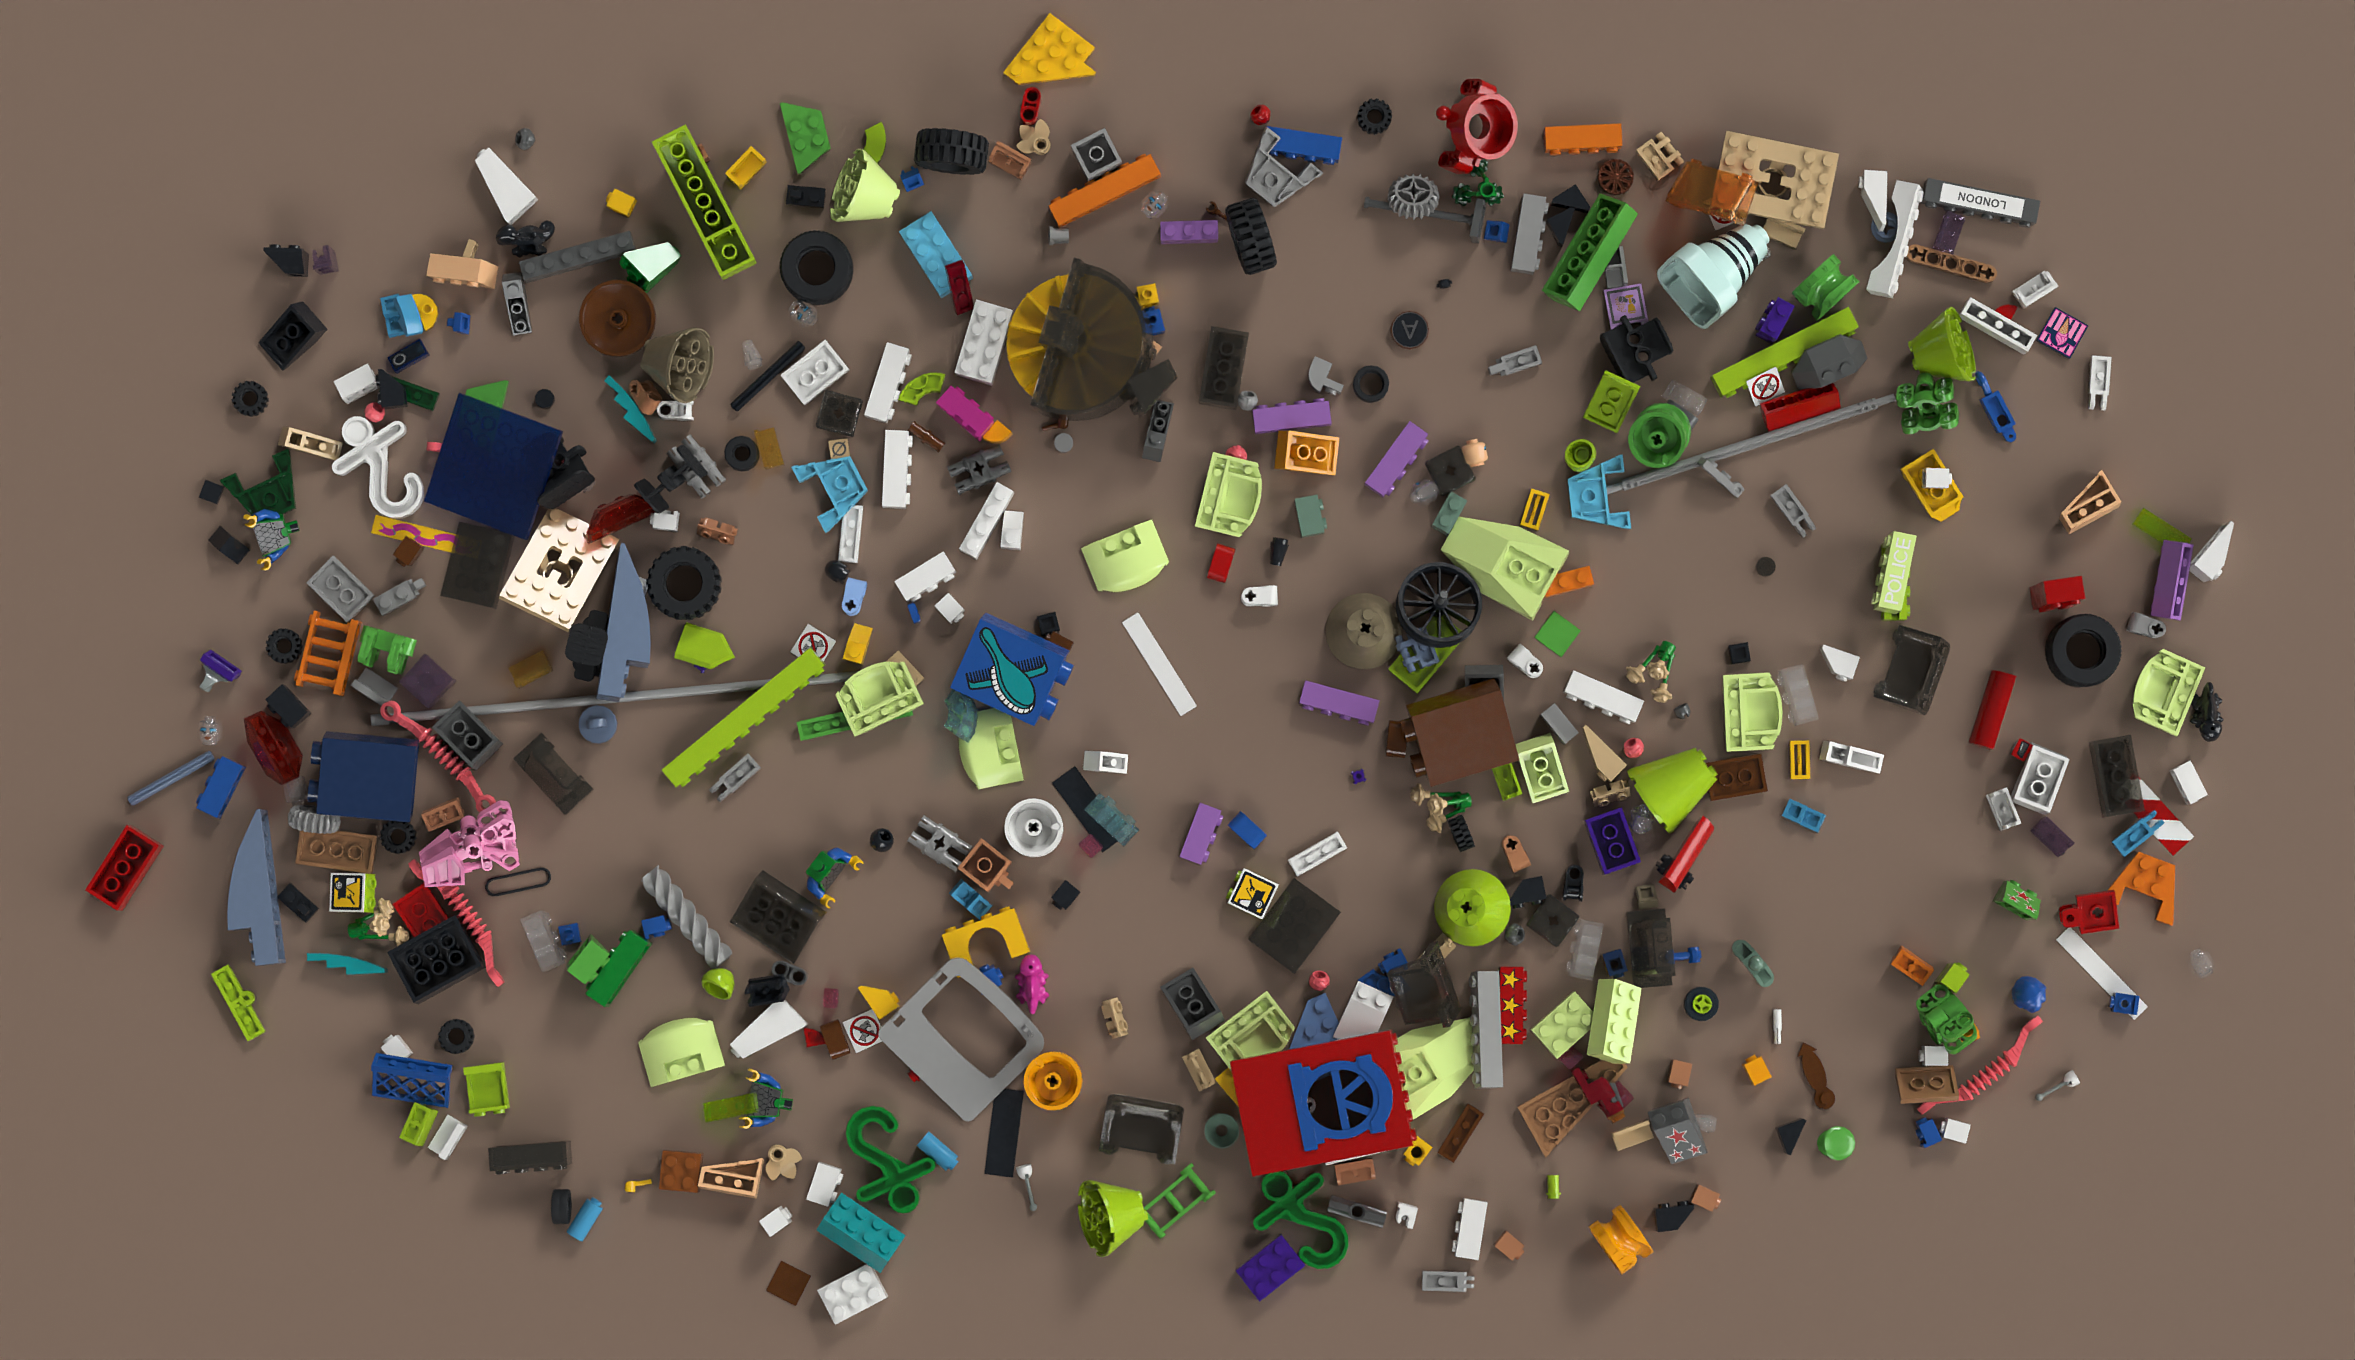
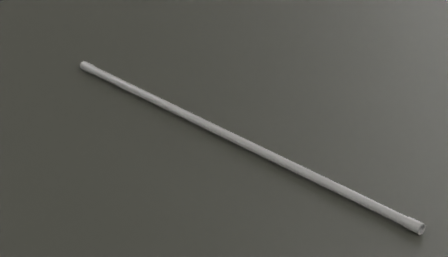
M858 671L821 674L816 678L813 675L808 679L810 682L808 685L846 682ZM771 679L625 692L624 698H620L619 702L759 690ZM596 695L469 706L467 708L476 716L619 702L596 699ZM451 708L404 712L401 714L413 721L441 719ZM371 714L372 726L396 723L385 720L381 714Z

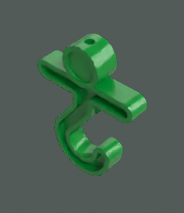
M870 1106L861 1108L852 1115L847 1123V1142L855 1154L880 1167L882 1176L880 1179L860 1187L857 1190L856 1196L859 1201L867 1202L889 1192L888 1200L893 1210L898 1213L911 1212L920 1202V1193L917 1187L909 1182L934 1171L936 1162L927 1157L907 1165L866 1142L862 1132L865 1125L869 1122L879 1123L888 1133L897 1131L899 1122L893 1113L884 1107Z
M1284 1171L1265 1174L1261 1181V1189L1264 1195L1274 1202L1254 1217V1227L1259 1231H1263L1281 1218L1326 1231L1332 1236L1333 1242L1328 1251L1317 1252L1310 1246L1303 1245L1299 1248L1298 1255L1308 1266L1316 1269H1328L1337 1265L1345 1257L1349 1246L1348 1234L1343 1224L1335 1217L1308 1210L1303 1204V1201L1323 1185V1176L1318 1172H1313L1292 1188V1181Z

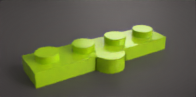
M229 964L213 972L211 975L247 1041L265 1033L266 1031L252 1007L255 1001L254 993L247 990L243 991Z

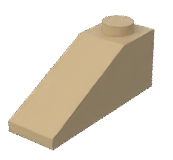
M282 427L278 445L336 461L339 459L343 442L291 427Z
M1584 725L1582 731L1595 769L1598 771L1597 775L1604 782L1606 780L1611 782L1627 764L1587 725Z

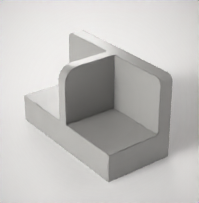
M1623 246L1618 247L1604 270L1607 289L1623 287L1628 284Z

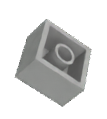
M1105 128L1071 145V150L1087 181L1097 179L1104 173L1113 171L1122 165V160Z

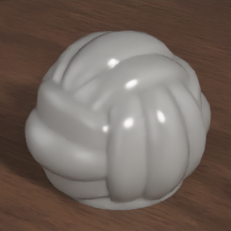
M1242 391L1237 398V402L1241 409L1250 411L1256 407L1258 398L1252 391Z

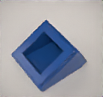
M1487 220L1484 239L1507 243L1510 225L1503 221Z

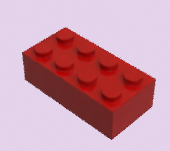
M2082 576L2043 581L2029 587L2033 610H2039V613L2048 612L2056 608L2058 610L2068 609L2080 604L2081 600L2086 599Z
M126 825L85 891L115 910L123 911L164 845L134 826Z

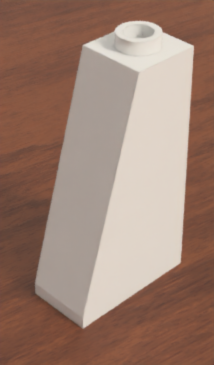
M490 148L483 149L477 154L475 162L504 219L509 225H512L538 199Z
M786 1000L784 1002L772 1003L730 1044L732 1046L731 1052L737 1058L740 1056L746 1058L806 1027L808 1023Z

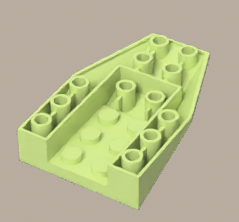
M1458 517L1441 548L1444 555L1455 566L1467 572L1474 579L1483 595L1532 621L1541 607L1542 600L1569 555V550L1519 526Z
M1470 1017L1412 1029L1397 1038L1398 1044L1395 1045L1396 1052L1401 1054L1402 1063L1399 1064V1068L1405 1074L1406 1082L1403 1083V1088L1408 1090L1410 1101L1407 1102V1108L1412 1110L1413 1120L1451 1097L1474 1071V1065L1471 1062L1473 1054L1471 1035L1473 1033Z

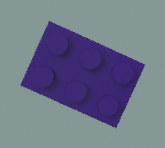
M1622 807L1584 820L1602 875L1641 862Z
M1280 1234L1235 1270L1260 1302L1302 1269L1305 1264L1282 1234Z

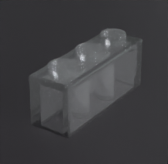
M1803 664L1778 671L1777 680L1779 686H1783L1785 692L1782 694L1785 705L1788 704L1790 712H1788L1790 723L1798 726L1818 720L1819 717Z
M544 910L520 919L542 973L566 964L564 960L567 959L566 953L563 948H559L557 942L560 940L557 932L551 929L550 924L552 920L548 912L545 913Z
M1579 919V923H1575L1573 934H1576L1575 942H1571L1570 953H1573L1571 961L1568 960L1566 972H1569L1568 976L1593 980L1604 924Z

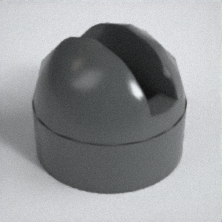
M1687 703L1674 709L1676 716L1680 719H1685V714L1687 717L1690 716L1691 711Z

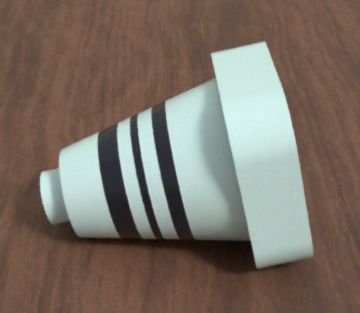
M1743 224L1698 246L1693 243H1687L1657 270L1658 280L1686 316L1696 326L1706 329L1737 302L1738 291L1768 252L1766 244L1769 243V236L1759 225L1750 226Z

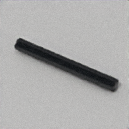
M797 341L731 402V407L735 411H739L803 352L805 346L800 341Z

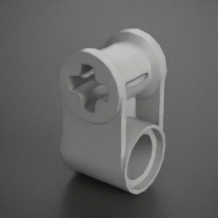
M2132 612L2126 631L2150 638H2159L2165 634L2166 626L2162 621ZM2158 625L2157 628L2160 632L2154 634L2152 627Z

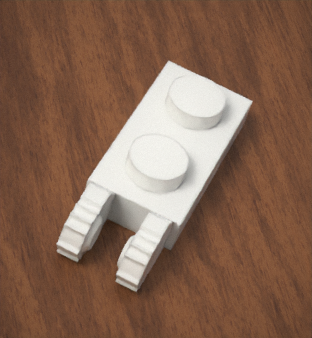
M2091 356L2088 394H2090L2088 408L2091 410L2095 407V395H2102L2100 409L2106 410L2110 386L2111 357Z

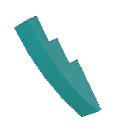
M608 376L604 381L618 393L614 400L628 411L623 418L655 444L657 440L651 427L636 403L611 376Z
M307 953V961L326 960L327 968L346 967V975L388 973L387 968L351 956Z

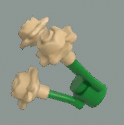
M1663 641L1660 646L1657 645L1654 651L1642 665L1639 664L1637 668L1626 667V677L1634 684L1645 682L1642 674L1645 667L1649 671L1650 676L1655 680L1663 678L1660 687L1651 690V694L1654 695L1653 699L1657 702L1666 703L1668 699H1672V694L1667 690V680L1672 661L1675 657L1673 654L1676 649L1675 645L1668 641ZM1656 654L1661 659L1656 663L1650 662Z
M1417 783L1410 793V798L1418 806H1421L1424 798H1430L1427 802L1430 815L1426 822L1431 831H1437L1439 834L1442 830V823L1458 813L1465 812V808L1472 806L1471 796L1468 792L1424 791L1421 784ZM1441 797H1453V798H1452V800L1446 801V800H1443ZM1453 804L1454 808H1457V810L1447 815L1443 814V809L1447 805Z
M380 898L378 901V908L374 910V913L355 919L354 923L348 925L349 936L351 938L358 937L359 940L389 939V941H395L397 946L409 940L408 931H405L404 927L398 926L395 933L386 935L390 927L389 919L394 912V906L390 900H384L383 898ZM374 917L370 925H367L365 922H363ZM369 929H371L373 932L377 933V935L367 934V932Z

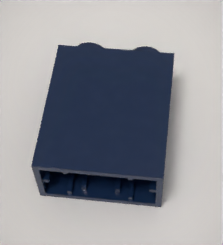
M326 731L322 742L313 741L311 764L320 765L319 780L310 779L308 802L317 803L316 814L410 822L414 809L419 740Z

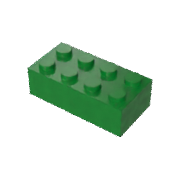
M634 930L623 932L618 940L620 941L618 947H613L609 952L610 955L608 957L610 960L603 968L601 966L596 972L598 976L591 983L589 982L585 988L588 990L585 994L603 1007L611 1005L652 945V942Z

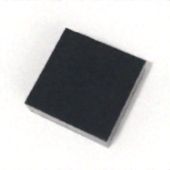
M205 480L199 498L218 505L225 487Z
M1056 612L1037 616L1041 635L1060 631Z
M1748 642L1728 646L1731 665L1751 661Z

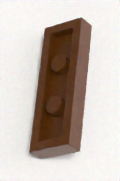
M1467 1104L1437 1153L1454 1163L1484 1113Z

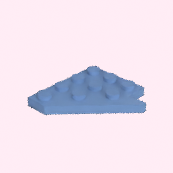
M1326 993L1307 1001L1289 1049L1338 1040L1333 1038L1339 1022ZM1331 1071L1321 1075L1316 1081L1331 1075Z

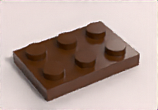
M1761 754L1706 763L1708 767L1712 765L1718 774L1715 776L1717 778L1716 782L1708 790L1710 801L1768 791Z

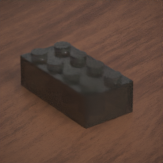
M1211 326L1199 404L1237 410L1249 332Z
M2131 735L2089 742L2102 818L2145 811Z
M571 1141L488 1148L490 1171H495V1175L510 1173V1170H514L515 1173L528 1172L529 1168H534V1172L546 1171L548 1167H553V1170L567 1169V1165L572 1164Z

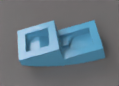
M399 294L380 298L389 338L405 335L398 322L401 316L393 303V299L396 296H400Z
M412 294L396 296L393 299V303L401 316L398 322L405 336L422 334L423 326Z
M1789 799L1782 817L1819 833L1826 815Z
M962 879L949 892L953 898L979 920L992 907L986 899Z

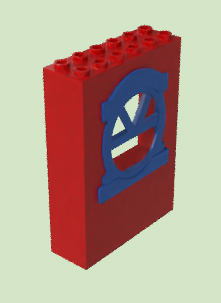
M1392 1029L1230 1061L1252 1177L1414 1145L1417 1135L1415 1128L1411 1129L1410 1122L1413 1121L1412 1110L1407 1108V1102L1410 1100L1408 1090L1403 1088V1083L1406 1082L1405 1074L1399 1068L1402 1059L1400 1052H1396L1395 1045L1398 1044L1397 1034L1392 1033ZM1339 1070H1349L1359 1075L1346 1088L1342 1089ZM1331 1071L1342 1130H1332L1320 1125L1312 1117L1308 1108L1307 1098L1312 1084L1321 1075ZM1364 1081H1367L1373 1093V1106L1368 1108L1345 1100V1098ZM1346 1108L1362 1113L1367 1118L1359 1125L1350 1128Z

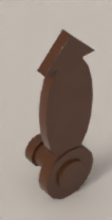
M1803 1042L1797 1057L1802 1055L1801 1061L1804 1075L1810 1086L1815 1090L1814 1103L1821 1109H1829L1835 1103V1095L1833 1091L1826 1087L1827 1079L1824 1067L1818 1056L1813 1052L1817 1049Z

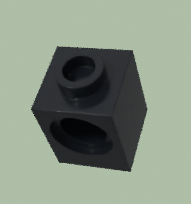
M1065 880L1051 897L1054 900L1052 904L1059 910L1062 908L1067 910L1081 892Z

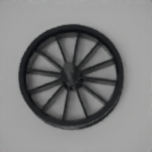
M1443 562L1427 563L1411 571L1404 579L1396 598V614L1403 630L1416 642L1433 648L1451 647L1464 641L1474 630L1482 611V597L1474 579L1461 568ZM1437 573V595L1426 579L1425 574ZM1441 573L1454 577L1447 591H1441ZM1419 577L1429 595L1410 583ZM1456 579L1467 588L1447 598L1448 592ZM1406 589L1425 601L1404 600ZM1470 593L1473 604L1449 603ZM1404 606L1428 608L1408 617ZM1452 609L1474 610L1472 621ZM1430 613L1431 616L1421 631L1411 623L1412 620ZM1448 614L1468 627L1458 633ZM1433 616L1437 617V637L1423 633ZM1441 617L1444 618L1453 636L1441 637Z

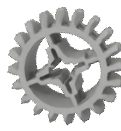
M1405 174L1404 178L1398 177L1397 181H1393L1388 192V202L1393 213H1398L1399 217L1404 215L1406 219L1412 217L1415 220L1416 217H1419L1422 220L1423 215L1429 217L1430 213H1434L1439 201V191L1434 181H1429L1428 176L1422 178L1421 174L1419 176L1414 174L1408 176Z
M312 805L293 806L288 813L289 826L299 831L318 834L337 832L341 820L340 816L316 814L317 806Z

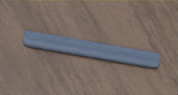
M211 751L205 752L128 796L129 803L134 806L212 762L215 759Z

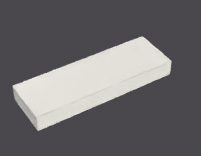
M854 505L842 518L839 562L858 563L863 506Z
M1336 832L1288 859V862L1298 877L1347 849L1340 834Z

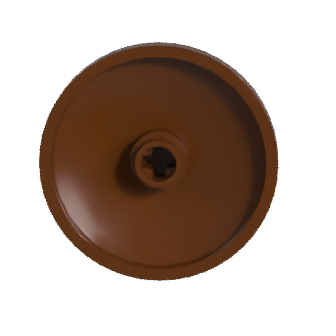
M624 280L606 281L594 287L584 298L579 312L580 329L589 345L600 353L613 357L628 356L641 350L645 342L651 339L656 326L655 307L648 294L639 286Z

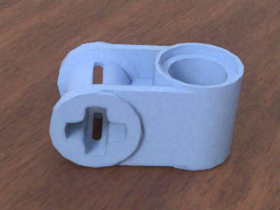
M848 577L842 601V609L847 615L855 616L860 612L867 588L866 581ZM851 602H853V604L856 607L852 608L851 611H849L847 605H850Z

